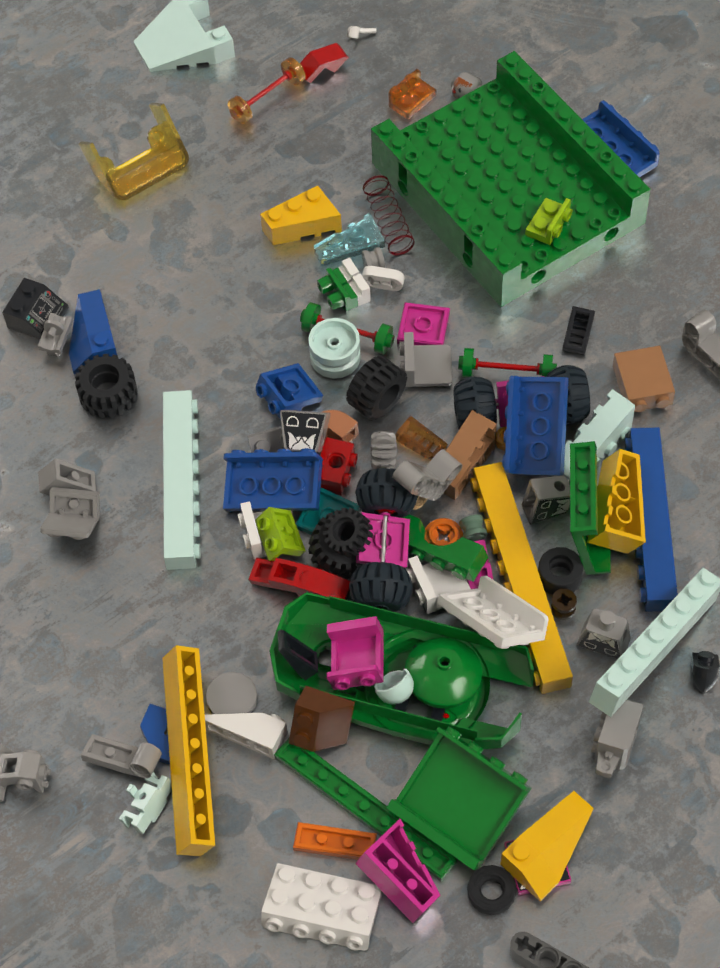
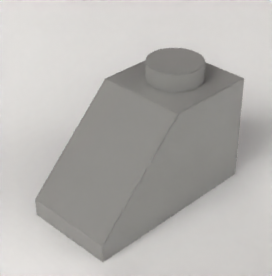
M54 459L38 472L39 492L50 495L52 487L96 491L95 471Z

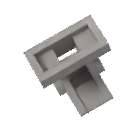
M0 743V802L4 801L6 787L11 784H17L16 787L22 790H31L33 788L40 794H43L44 788H48L49 785L46 778L47 775H51V769H48V765L45 764L41 754L31 749L14 753ZM16 765L15 772L10 773L11 766Z

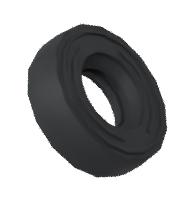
M496 865L483 866L477 869L469 879L467 886L468 898L473 907L479 912L487 915H498L508 910L513 904L516 896V884L511 874L503 867ZM492 880L498 882L502 887L500 897L493 900L487 899L481 892L482 885Z

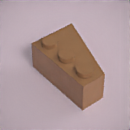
M474 410L470 412L446 449L450 455L463 465L459 474L443 493L453 500H456L470 482V478H473V469L482 466L495 450L497 423L476 413Z

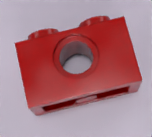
M326 437L320 454L323 458L321 488L342 496L344 487H349L351 481V474L349 472L351 467L355 468L358 454L355 453L354 443Z

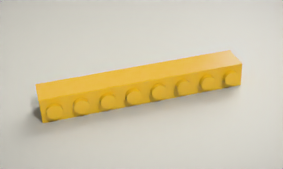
M176 645L162 658L176 854L202 856L215 846L200 654L199 648Z

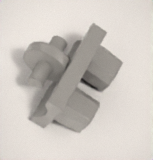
M50 313L48 320L44 323V331L39 341L38 349L46 351L50 356L59 357L71 329L73 317H62L55 313Z

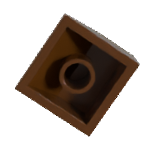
M305 686L295 704L289 744L312 752L346 744L355 702Z

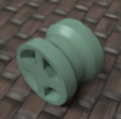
M470 515L459 521L460 528L464 530V538L471 541H479L487 537V530L482 525L484 522L482 515Z

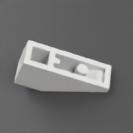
M235 713L205 715L207 731L272 759L275 758L274 754L281 747L288 734L286 722L275 714Z

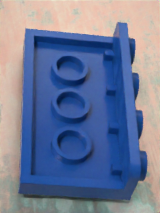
M605 100L599 102L598 110L582 119L638 177L643 176L658 166L660 153L657 146L651 144L642 132L637 131L626 118H623Z
M509 377L506 385L508 405L505 408L507 429L503 437L506 449L502 459L505 473L564 476L569 378Z
M305 448L301 449L300 452H292L288 449H278L277 452H268L267 450L257 449L254 450V453H246L243 450H232L231 453H224L223 459L227 462L223 509L225 511H241L240 504L249 501L252 511H265L268 507L291 511H319L323 458L315 450Z

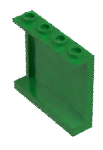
M595 441L570 444V532L586 575L611 573V549L587 543L588 535L598 534L597 446Z
M450 726L447 729L438 727L436 730L439 734L397 799H391L386 808L472 870H477L481 868L532 788L526 784L528 779L518 772L514 771L511 774L504 769L506 764L494 756L489 759L483 755L484 749L472 741L467 744L461 740L462 734Z

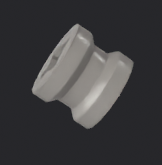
M380 247L374 248L373 251H362L364 268L366 266L385 268L384 257Z

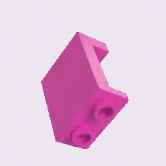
M374 616L327 624V634L331 639V672H327V679L334 690H347L350 687L372 686L376 683L384 682V630L378 618Z

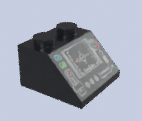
M23 278L2 313L8 329L41 339L44 323L48 320L50 313L63 317L69 306L44 284Z

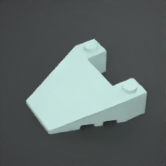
M172 0L133 41L150 72L177 69L179 65L188 64L189 67H196V63L209 62V65H213L235 57L233 38L225 25L205 32L198 20L210 16L208 0Z

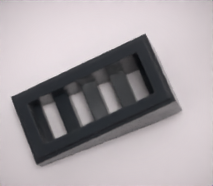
M572 306L562 350L585 355L595 316L594 310ZM575 318L588 321V323L585 324L574 320ZM573 326L585 328L586 331H581L572 328ZM571 333L584 336V339L571 337ZM569 341L581 343L582 348L568 345Z
M280 629L278 631L279 652L303 680H308L318 673L317 652Z

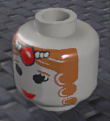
M468 72L455 76L451 82L452 94L456 99L482 86L481 79Z

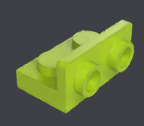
M545 198L527 226L525 235L550 245L554 238L560 236L563 223L565 221L568 222L572 215L573 209L570 208L571 199L566 198L564 203L561 204Z
M268 507L255 519L257 530L269 561H274L281 554L300 557L306 552L291 510Z

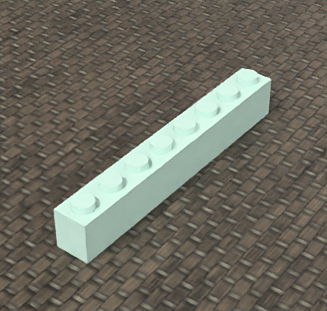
M192 390L163 392L164 561L167 570L196 568V559L201 558L200 544H196V537H200V524L196 522V516H200L199 501H195V495L200 494L199 480H195V474H199V461L195 460V454L199 453L198 439H194V433H199L198 419H194V413H198V400L193 399Z
M702 568L596 682L589 703L611 717L716 601L720 592V578Z

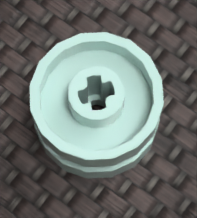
M329 318L318 322L311 329L308 337L310 360L317 373L324 377L335 379L348 376L358 368L361 360L360 337L358 330L352 323L340 318Z

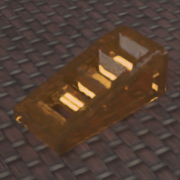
M411 415L395 434L396 441L430 461L440 450H445L448 446L445 441ZM409 430L413 432L411 436L407 434ZM417 435L421 436L418 441L414 439ZM428 440L430 442L424 447L422 443ZM435 444L438 447L432 453L429 449Z

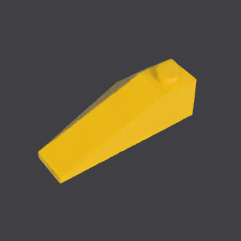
M575 791L571 792L502 852L500 865L541 902L559 884L594 808Z

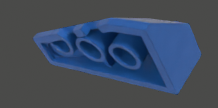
M100 289L78 294L69 348V357L74 374L79 373L78 368L81 365L85 366L86 360H93V356L103 357V354H108L109 357H112L113 354L117 355Z

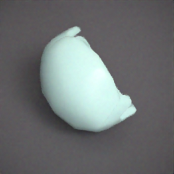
M407 669L389 672L384 676V682L374 685L375 692L384 703L391 705L399 704L407 700L412 694L414 681Z

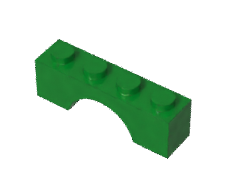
M410 514L403 517L410 519L408 554L411 557L418 556L420 562L423 560L427 561L437 570L443 571L445 569L460 580L468 579L474 582L488 559L483 545L464 537L449 545L437 546L430 544L425 540L426 530L421 519Z

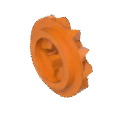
M448 518L433 520L425 528V540L437 546L449 545L463 537L460 525ZM439 534L443 536L449 534L448 541L444 539L439 541Z

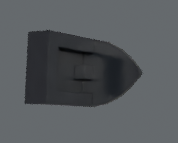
M709 651L692 652L693 680L697 688L704 694L717 682L720 670L719 657L717 654Z

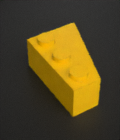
M318 185L260 214L262 231L272 245L301 240V237L309 235L318 237L323 232L333 230L335 233L342 232L341 214Z

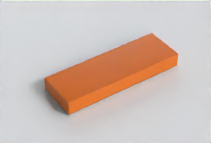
M298 822L293 850L358 860L377 841V833Z

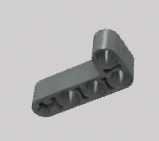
M518 932L511 939L510 956L514 962L524 968H589L530 933ZM523 944L526 945L527 949H523L522 952L518 950V947L521 948ZM535 951H537V952H536V955H535V959H534V960L531 959V958H532V955L534 956ZM548 957L555 964L551 967H545L540 963V960Z

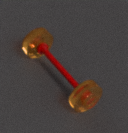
M288 57L281 63L282 77L248 101L237 95L228 101L227 104L231 116L241 124L250 121L253 117L250 106L285 80H288L295 86L305 80L306 76L302 65L294 58Z

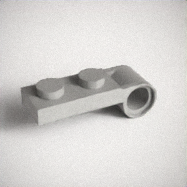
M92 734L81 753L82 761L125 774L150 778L162 752L150 743H141L138 748Z

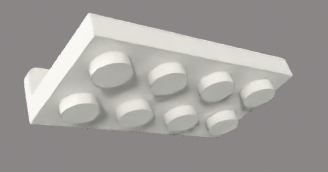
M488 576L480 577L479 586L476 589L439 594L437 604L446 609L447 613L459 618L463 624L476 630L480 636L486 637L498 648L507 649L510 646L528 645L532 642L545 640L549 621L548 616Z
M277 863L261 911V925L272 932H284L299 938H310L325 944H337L352 950L365 951L369 947L370 935L382 891L374 884Z

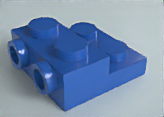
M299 363L261 373L256 384L258 397H264L268 402L270 413L277 414L280 419L281 410L301 411L302 407L321 402L324 396Z

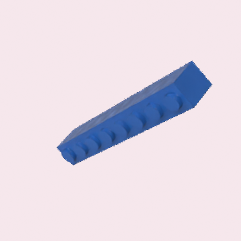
M660 427L630 428L629 438H625V450L640 455L646 543L635 549V557L640 558L641 564L637 566V578L642 580L643 585L639 589L640 603L645 605V612H661L678 593Z

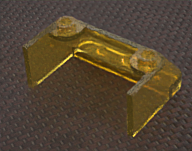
M163 103L149 104L158 123L147 134V140L151 148L116 168L111 159L99 156L93 143L84 141L78 143L94 175L111 195L118 200H127L181 170L188 164V152Z

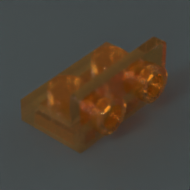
M416 69L411 74L406 75L404 80L390 89L388 93L389 107L408 120L436 96V89L421 79V71Z

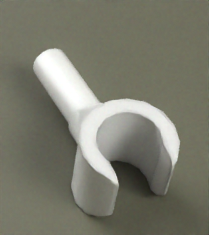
M350 26L346 36L358 39L359 33L376 34V28Z

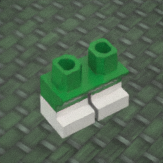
M350 257L343 260L342 266L333 270L327 268L326 276L317 280V287L321 294L331 290L334 292L327 296V302L332 310L343 306L345 311H348L371 301L370 287L363 276L359 274Z

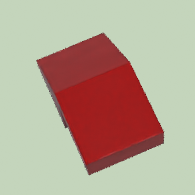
M334 43L310 51L296 68L307 82L312 83L324 68L335 73L349 57L338 43Z

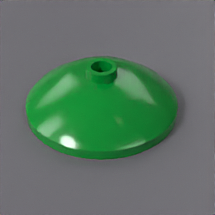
M438 637L420 643L411 651L405 664V669L409 671L414 681L412 694L421 702L436 708H453L466 703L476 694L482 680V666L476 653L465 643L452 638ZM441 662H447L448 665H447V666H443V665H441L440 663H441Z

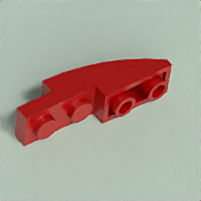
M256 558L248 579L251 584L295 592L299 597L309 592L325 597L332 596L347 600L350 592L349 580L315 567L280 558H275V561Z

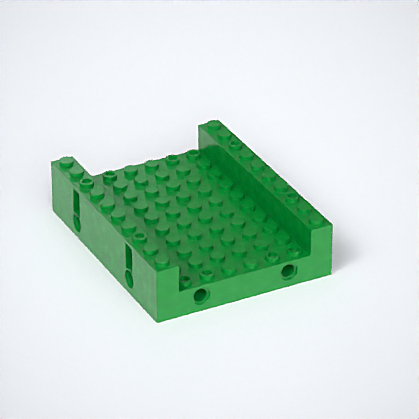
M515 51L497 60L496 79L406 128L399 130L390 119L371 128L372 164L383 176L388 178L389 183L500 307L512 302L646 223L651 189ZM545 198L561 204L564 203L566 198L571 199L570 208L573 209L572 215L568 222L565 221L563 223L560 236L554 238L550 245L525 235L527 226Z

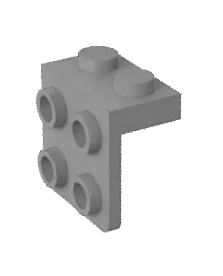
M404 332V342H400V356H405V361H400V368L407 374L405 387L450 386L452 384L451 347L449 345H414L413 332Z
M52 487L49 495V514L41 525L40 532L50 537L69 536L76 540L88 538L99 520L100 492Z

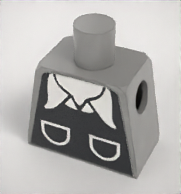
M281 410L284 449L300 452L301 449L305 448L313 449L315 452L322 451L330 413Z
M565 476L530 479L521 504L530 525L565 515L570 507V485Z
M592 609L584 623L576 646L619 659L627 650L631 639L628 620L616 616L612 611Z

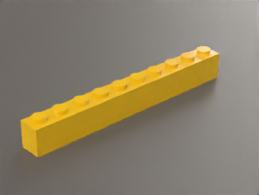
M502 462L475 467L473 469V478H470L471 489L473 492H477L479 497L476 499L479 513L483 512L485 516L483 525L492 538L490 540L492 554H497L499 560L496 561L498 573L500 576L504 575L505 582L503 587L546 614L549 619L545 640L526 645L534 667L533 683L535 686H539L541 694L571 688L573 675Z

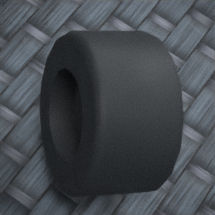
M556 547L549 549L542 555L538 565V572L544 590L553 595L559 589H569L575 592L579 588L583 577V565L575 551L566 547ZM564 567L570 571V574L558 577L551 572V569Z

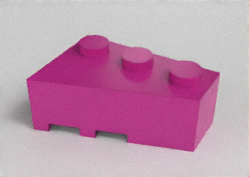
M399 819L363 853L355 864L414 923L440 897V893L425 864H421L415 852L416 847L412 841H409L403 829L404 824Z

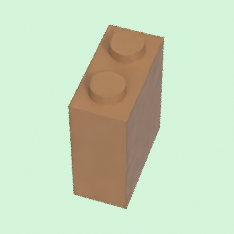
M661 346L614 353L612 367L620 393L635 404L634 412H642L646 409L657 407L665 408L673 405L675 389Z

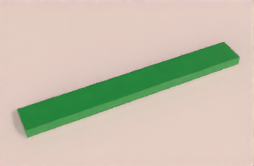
M289 738L274 754L278 761L380 837L401 819L389 811L384 803L315 752L289 744ZM402 820L404 824L403 829L409 841L414 843L416 847L415 852L421 864H425L428 872L439 881H442L457 863L458 859Z

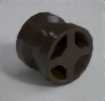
M559 589L553 594L551 603L553 616L560 620H567L574 616L577 605L575 593L569 589Z

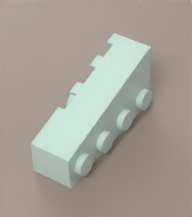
M613 389L607 395L608 402L604 406L599 404L593 411L594 415L590 419L589 424L583 423L578 428L574 441L568 440L565 444L564 476L567 478L569 485L571 443L595 441L598 469L602 460L607 455H612L622 440L625 441V438H629L635 404Z

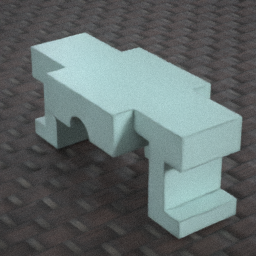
M154 772L150 778H145L148 784L144 783L140 790L133 784H130L126 789L131 797L134 798L131 806L137 809L140 814L136 815L124 810L119 818L125 827L129 828L132 825L137 832L144 834L151 822L155 823L167 804L168 800L166 798L172 790L171 780L163 775L159 779Z

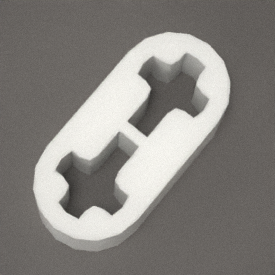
M366 266L362 272V276L369 287L399 291L402 289L405 275L394 269Z

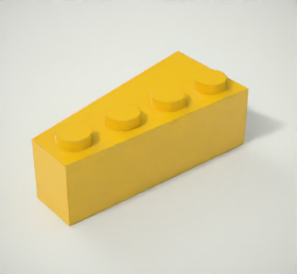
M619 449L602 461L597 487L598 534L588 535L587 543L626 554L646 543L639 454Z

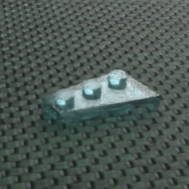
M370 212L364 215V220L357 224L355 222L347 226L348 229L342 233H334L314 245V251L321 266L361 255L363 250L373 251L376 247H385V240Z

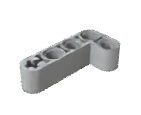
M704 309L685 322L682 342L693 356L720 379V337L715 333L716 320L711 312Z
M442 449L426 467L407 460L402 462L394 471L392 478L411 494L435 501L452 483L463 465L446 450Z

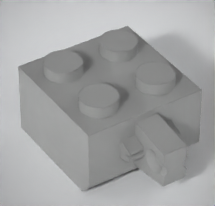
M626 700L611 717L602 712L600 725L596 729L591 752L596 753L594 763H597L595 774L611 778L615 769L620 771L626 768L639 727L643 704Z

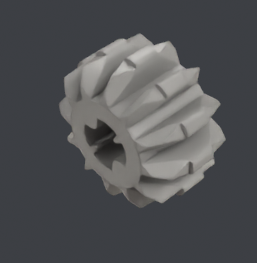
M379 431L373 432L371 435V467L373 469H395L397 447L396 436L393 432Z

